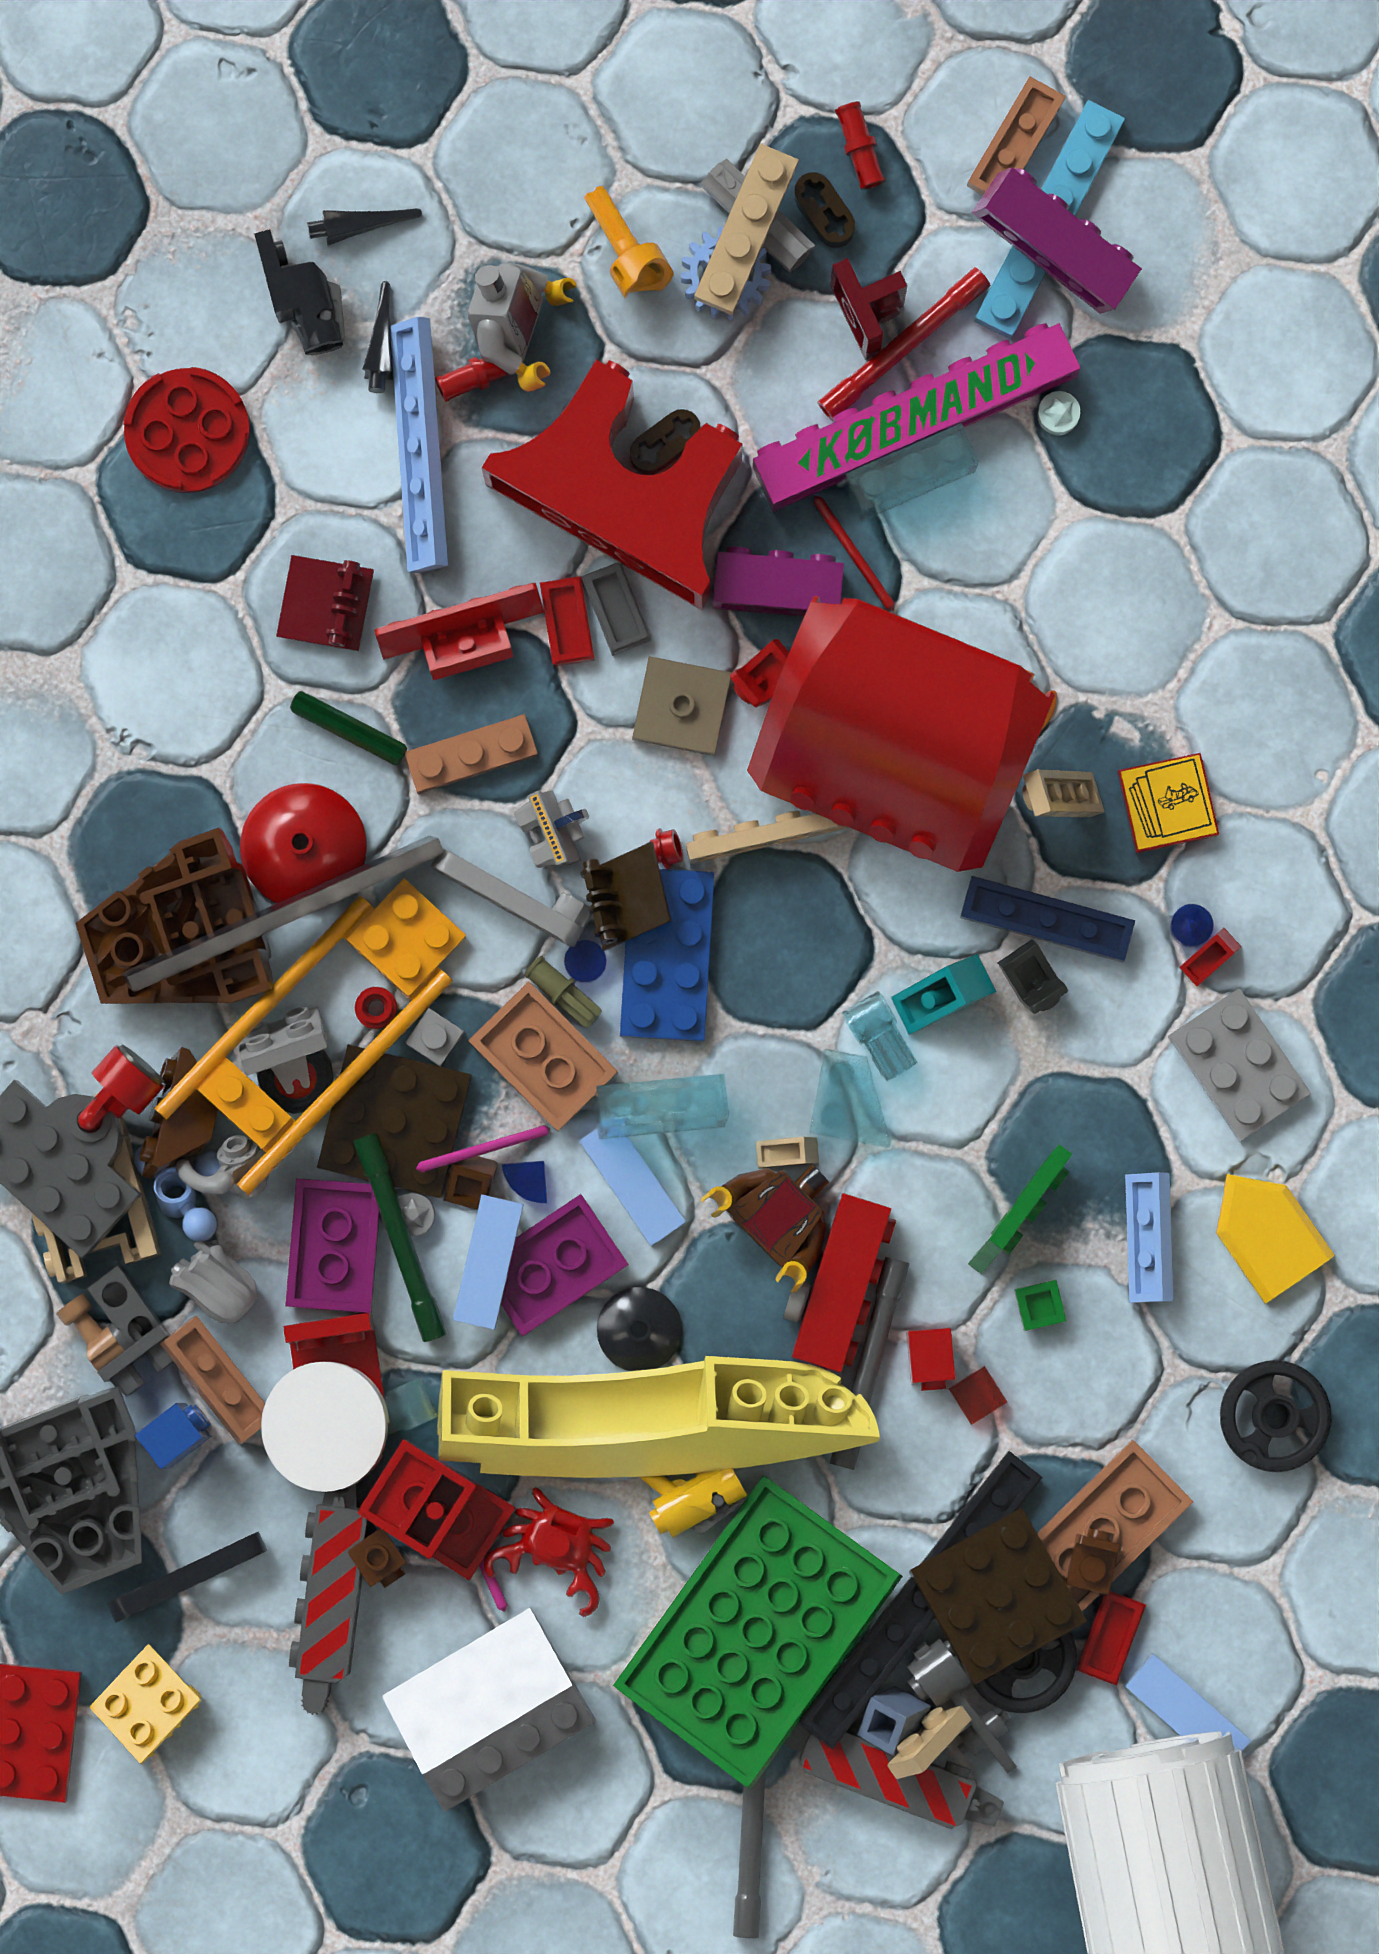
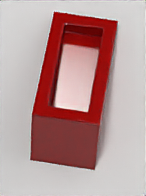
M1223 928L1179 968L1198 986L1242 946Z

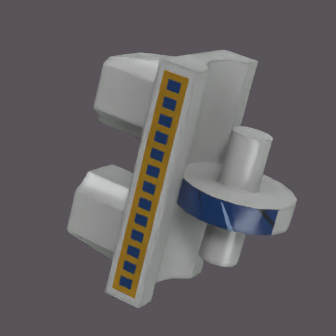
M536 791L527 795L529 802L517 809L514 815L523 832H530L538 827L542 830L545 841L530 847V854L537 868H545L554 865H572L581 861L574 842L584 838L579 824L589 818L587 810L582 809L574 812L569 799L557 802L553 791L543 793Z

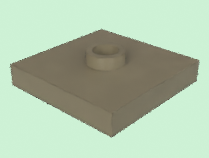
M649 656L632 740L715 756L731 672Z

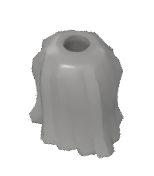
M217 1240L211 1242L196 1241L193 1246L198 1250V1253L190 1257L191 1262L183 1258L171 1269L173 1275L170 1277L169 1282L170 1286L188 1296L208 1317L217 1322L226 1324L239 1322L256 1303L258 1293L255 1280L223 1251L221 1244Z

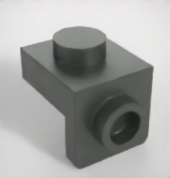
M1032 939L997 962L1020 1002L1033 1014L1053 1008L1060 1001V997L1068 992L1064 982L1056 976L1040 947Z

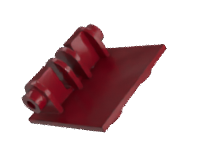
M291 555L276 637L359 651L374 569L360 567V563L350 560H344L342 564Z

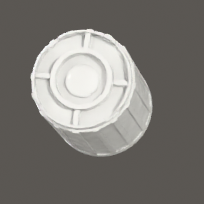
M1221 1731L1147 1741L1132 1744L1130 1748L1112 1752L1104 1750L1083 1755L1058 1765L1061 1781L1056 1782V1788L1088 1954H1285L1242 1751L1234 1747L1231 1732H1226L1224 1736H1222Z

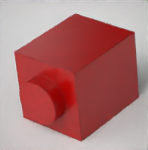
M951 1328L906 1332L910 1382H920L921 1391L946 1389V1380H955Z

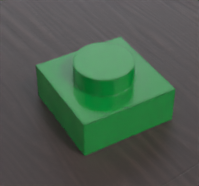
M1057 1280L1014 1289L1024 1331L1066 1322Z

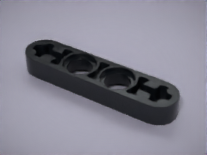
M258 1531L108 1602L107 1606L115 1623L268 1550Z

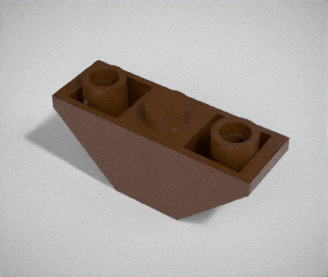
M181 1047L171 1059L166 1058L160 1071V1076L164 1080L161 1098H155L149 1116V1121L155 1123L152 1136H146L139 1156V1160L145 1162L142 1172L143 1177L150 1179L162 1170L176 1165L177 1161L189 1158L200 1152L211 1140L218 1109L197 1089L167 1120L154 1109L197 1063L190 1049Z

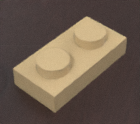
M958 1706L947 1710L939 1707L929 1712L922 1719L923 1727L917 1733L905 1738L897 1746L899 1753L887 1764L896 1779L922 1773L972 1720L964 1707Z

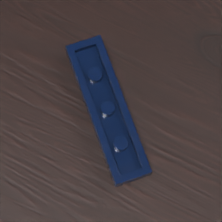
M975 876L970 878L960 915L961 919L1122 963L1125 961L1136 921Z

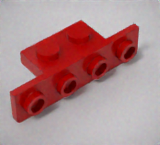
M536 583L514 586L506 591L489 596L473 598L468 602L448 608L432 610L427 614L404 621L391 622L386 626L375 629L374 632L383 660L424 649L434 681L514 657L504 624L542 614L544 609Z

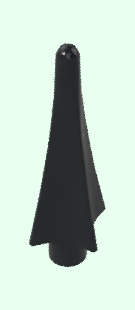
M418 208L392 211L323 210L322 220L307 222L309 238L326 237L328 246L380 227L419 218L422 216V211Z
M388 281L381 283L376 319L362 368L365 371L364 378L369 379L368 391L372 393H384L386 379L393 380L389 319L390 283Z

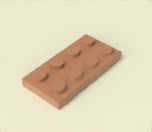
M1131 1440L1037 1534L1064 1582H1066L1076 1534L1087 1536L1088 1528L1113 1533L1112 1542L1122 1545L1121 1552L1118 1553L1112 1578L1113 1582L1194 1501L1134 1440ZM1067 1585L1081 1611L1101 1594Z

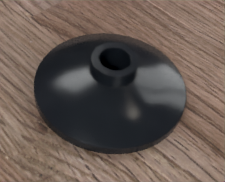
M647 1287L628 1288L612 1296L603 1306L597 1321V1338L603 1353L613 1364L627 1371L649 1370L661 1367L675 1354L682 1335L681 1319L675 1305L664 1294ZM636 1321L644 1322L648 1328L646 1335L641 1338H637L631 1333V1326Z

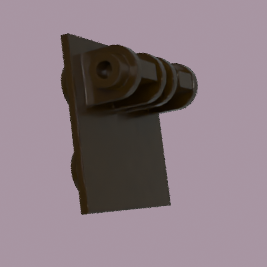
M653 842L644 844L601 865L598 859L587 860L583 863L584 869L580 874L581 878L585 879L586 888L589 890L586 900L592 903L589 906V913L593 914L596 926L594 934L595 937L600 938L603 951L672 921Z

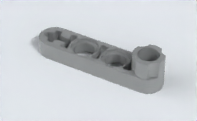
M444 848L442 855L437 856L433 861L431 867L442 875L572 948L576 945L593 915L589 913V906L564 892L560 894L554 907L551 909Z

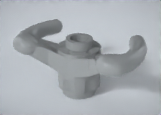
M242 1135L228 1138L218 1149L217 1159L221 1167L214 1175L202 1176L198 1174L186 1159L177 1161L175 1165L180 1179L190 1188L202 1193L216 1195L230 1189L232 1193H235L240 1198H251L265 1190L269 1178L267 1176L249 1196L236 1185L265 1154L249 1137Z

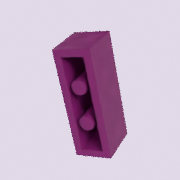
M735 546L727 547L726 552L717 553L713 609L804 617L813 596H819L820 603L840 604L844 563L835 562L836 557L812 554L810 560L793 558L794 553L782 550L769 551L768 556L751 555V549Z

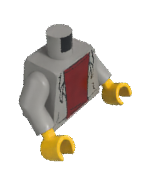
M504 262L499 266L487 265L481 267L475 274L477 285L468 309V318L483 361L495 364L510 375L516 373L520 387L527 392L544 387L545 383L540 379L550 375L549 367L540 361L529 366L523 363L544 300L541 294L545 292L547 301L553 306L573 302V299L564 295L563 290L577 288L576 282L568 277L551 282L546 274L527 266Z

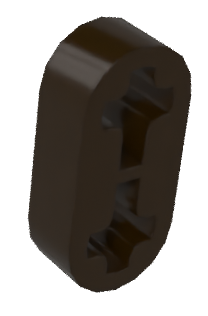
M809 172L802 175L797 180L794 189V200L797 207L825 245L832 248H840L847 245L852 240L855 231V220L852 213L824 175L817 172ZM810 184L813 189L822 188L820 200L824 206L820 208L812 197L807 200L803 198L806 193L805 186ZM830 213L837 223L842 220L846 222L843 227V235L839 236L837 232H831L830 234L826 232L829 229V220L825 214Z
M678 409L665 416L637 437L630 448V461L633 468L641 474L654 475L678 459L684 451L685 443L701 428L698 417L692 411ZM679 421L683 425L688 422L692 424L689 428V438L685 439L684 436L679 435L670 442L667 438L675 431L674 422ZM660 443L664 445L656 452L657 462L652 464L649 460H645L641 463L638 460L641 457L640 448L645 445L648 449H653Z

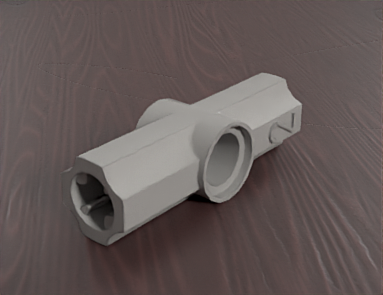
M726 158L708 173L701 182V187L730 214L745 176ZM778 210L763 248L783 268L791 273L808 258L815 249V245Z

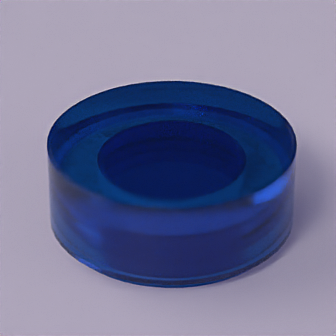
M590 940L577 941L574 948L571 946L568 948L564 957V965L568 975L577 982L592 983L604 974L607 960L605 952L600 945Z

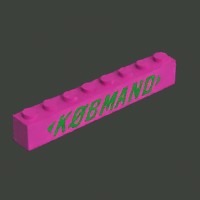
M1047 323L1039 324L1024 333L1025 338L1013 344H1010L1009 340L996 343L986 350V356L972 361L971 357L962 358L948 366L949 372L936 378H934L933 374L924 375L910 383L911 389L897 395L894 390L885 392L871 401L873 406L859 412L856 407L847 409L834 416L835 422L821 429L818 424L811 425L795 434L796 440L782 446L780 441H776L760 448L757 451L758 456L753 458L752 468L772 512L1077 378L1080 366L1060 323L1048 327Z

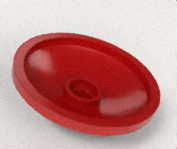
M297 783L283 786L270 792L254 806L242 829L240 854L243 867L252 884L266 898L274 903H279L364 865L367 854V839L358 813L343 796L321 785ZM300 835L308 837L309 840L308 846L303 850H297L293 846L294 839Z

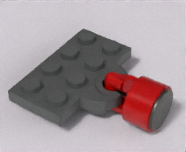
M123 1044L121 1046L115 1045L91 1072L93 1077L103 1086L95 1097L72 1094L60 1097L49 1106H45L18 1080H13L0 1095V1184L76 1254L85 1259L142 1195L141 1192L112 1167V1164L121 1152L124 1138L119 1119L128 1109L140 1115L164 1088L162 1084L164 1082L163 1078L140 1056Z

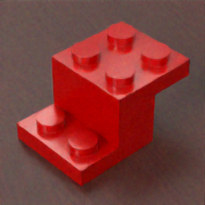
M403 1439L357 1514L428 1559H436L470 1581L516 1507L446 1462L438 1461Z

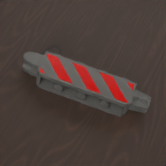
M357 1483L344 1489L325 1492L322 1504L316 1505V1513L308 1512L305 1538H312L310 1556L303 1555L300 1569V1581H307L305 1599H297L294 1624H301L299 1642L292 1641L289 1656V1667L296 1668L295 1678L303 1679L301 1695L303 1696L301 1700L303 1704L301 1706L304 1707L303 1710H306L307 1714L311 1713L313 1715L316 1713L317 1715L318 1712H323L328 1706V1697L331 1694L332 1683L340 1682L351 1673L363 1575L349 1556L348 1551L368 1537L370 1521L357 1514L359 1510Z
M800 1724L795 1727L784 1743L788 1748L801 1752L799 1761L806 1774L949 1829L962 1825L964 1820L995 1826L1003 1808V1800L978 1787L976 1780L969 1777L970 1769L951 1761H946L945 1767L931 1763L922 1773L896 1779L887 1764L897 1754L891 1755L848 1730L832 1750Z

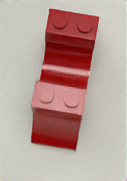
M596 359L568 406L547 429L519 447L489 454L482 466L485 485L615 561H620L622 565L702 611L710 598V579L705 569L702 553L705 534L718 501L742 463L743 444L737 441L739 435L722 424H717L715 428L705 423L685 443L681 457L668 470L654 475H641L629 471L617 461L612 452V446L617 435L626 427L634 401L633 380L628 378L630 375L629 371L621 365L610 360L605 365Z

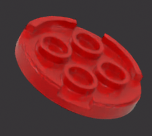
M180 368L152 376L134 393L124 416L125 444L134 465L149 481L173 492H200L222 483L239 467L249 444V417L239 394L221 376L202 368Z

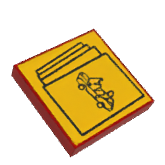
M1201 753L1117 771L1135 854L1217 837L1219 835Z

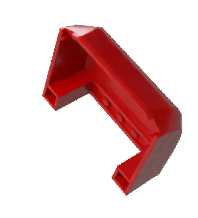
M813 596L779 677L747 772L760 791L789 802L801 810H808L828 818L840 826H847L869 835L876 841L891 844L910 852L918 858L930 860L956 872L983 868L1034 749L1055 694L1052 691L1046 695L1030 682L1032 675L1016 663L859 599L843 598L841 604L820 603L819 596Z

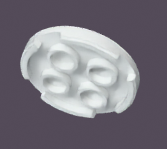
M323 1361L300 1366L286 1374L275 1385L263 1409L261 1432L269 1459L287 1480L308 1490L327 1492L355 1485L375 1469L383 1457L382 1453L387 1440L388 1423L390 1422L387 1406L382 1394L364 1373L344 1364Z

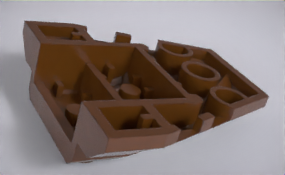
M218 827L179 841L169 849L170 853L152 867L147 866L138 874L139 877L125 889L114 892L75 923L101 1004L236 1003L273 990L272 970L268 961L271 958V949L266 934L136 992L126 986L121 973L258 912L246 871L242 864L237 863L232 846L222 828Z

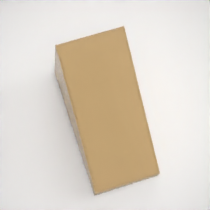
M817 1137L756 1141L758 1168L819 1164Z

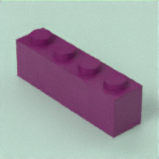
M1011 167L999 172L971 214L1099 314L1115 310L1142 270L1141 267L1132 261L1134 259L1133 255L1122 246L1117 244L1111 245L1100 236L1101 230L1092 222L1086 219L1079 220L1068 211L1069 205L1063 199L1054 194H1046L1035 185L1037 183L1036 179L1027 171Z

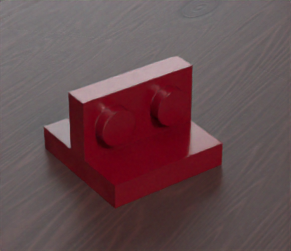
M848 258L832 265L830 287L864 359L867 360L881 350L883 331L879 323L887 322L901 313L900 308L904 307L908 285L901 271H898L862 288Z

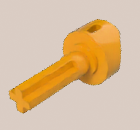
M598 186L593 192L587 193L584 199L618 257L611 265L609 272L622 296L626 298L628 293L663 290L671 282L674 272L658 244L651 242L639 245L603 186Z

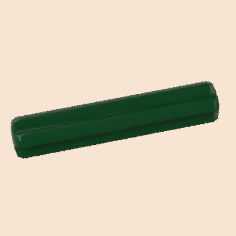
M298 691L291 702L290 709L296 715L393 765H399L405 756L407 747L404 743L303 691Z

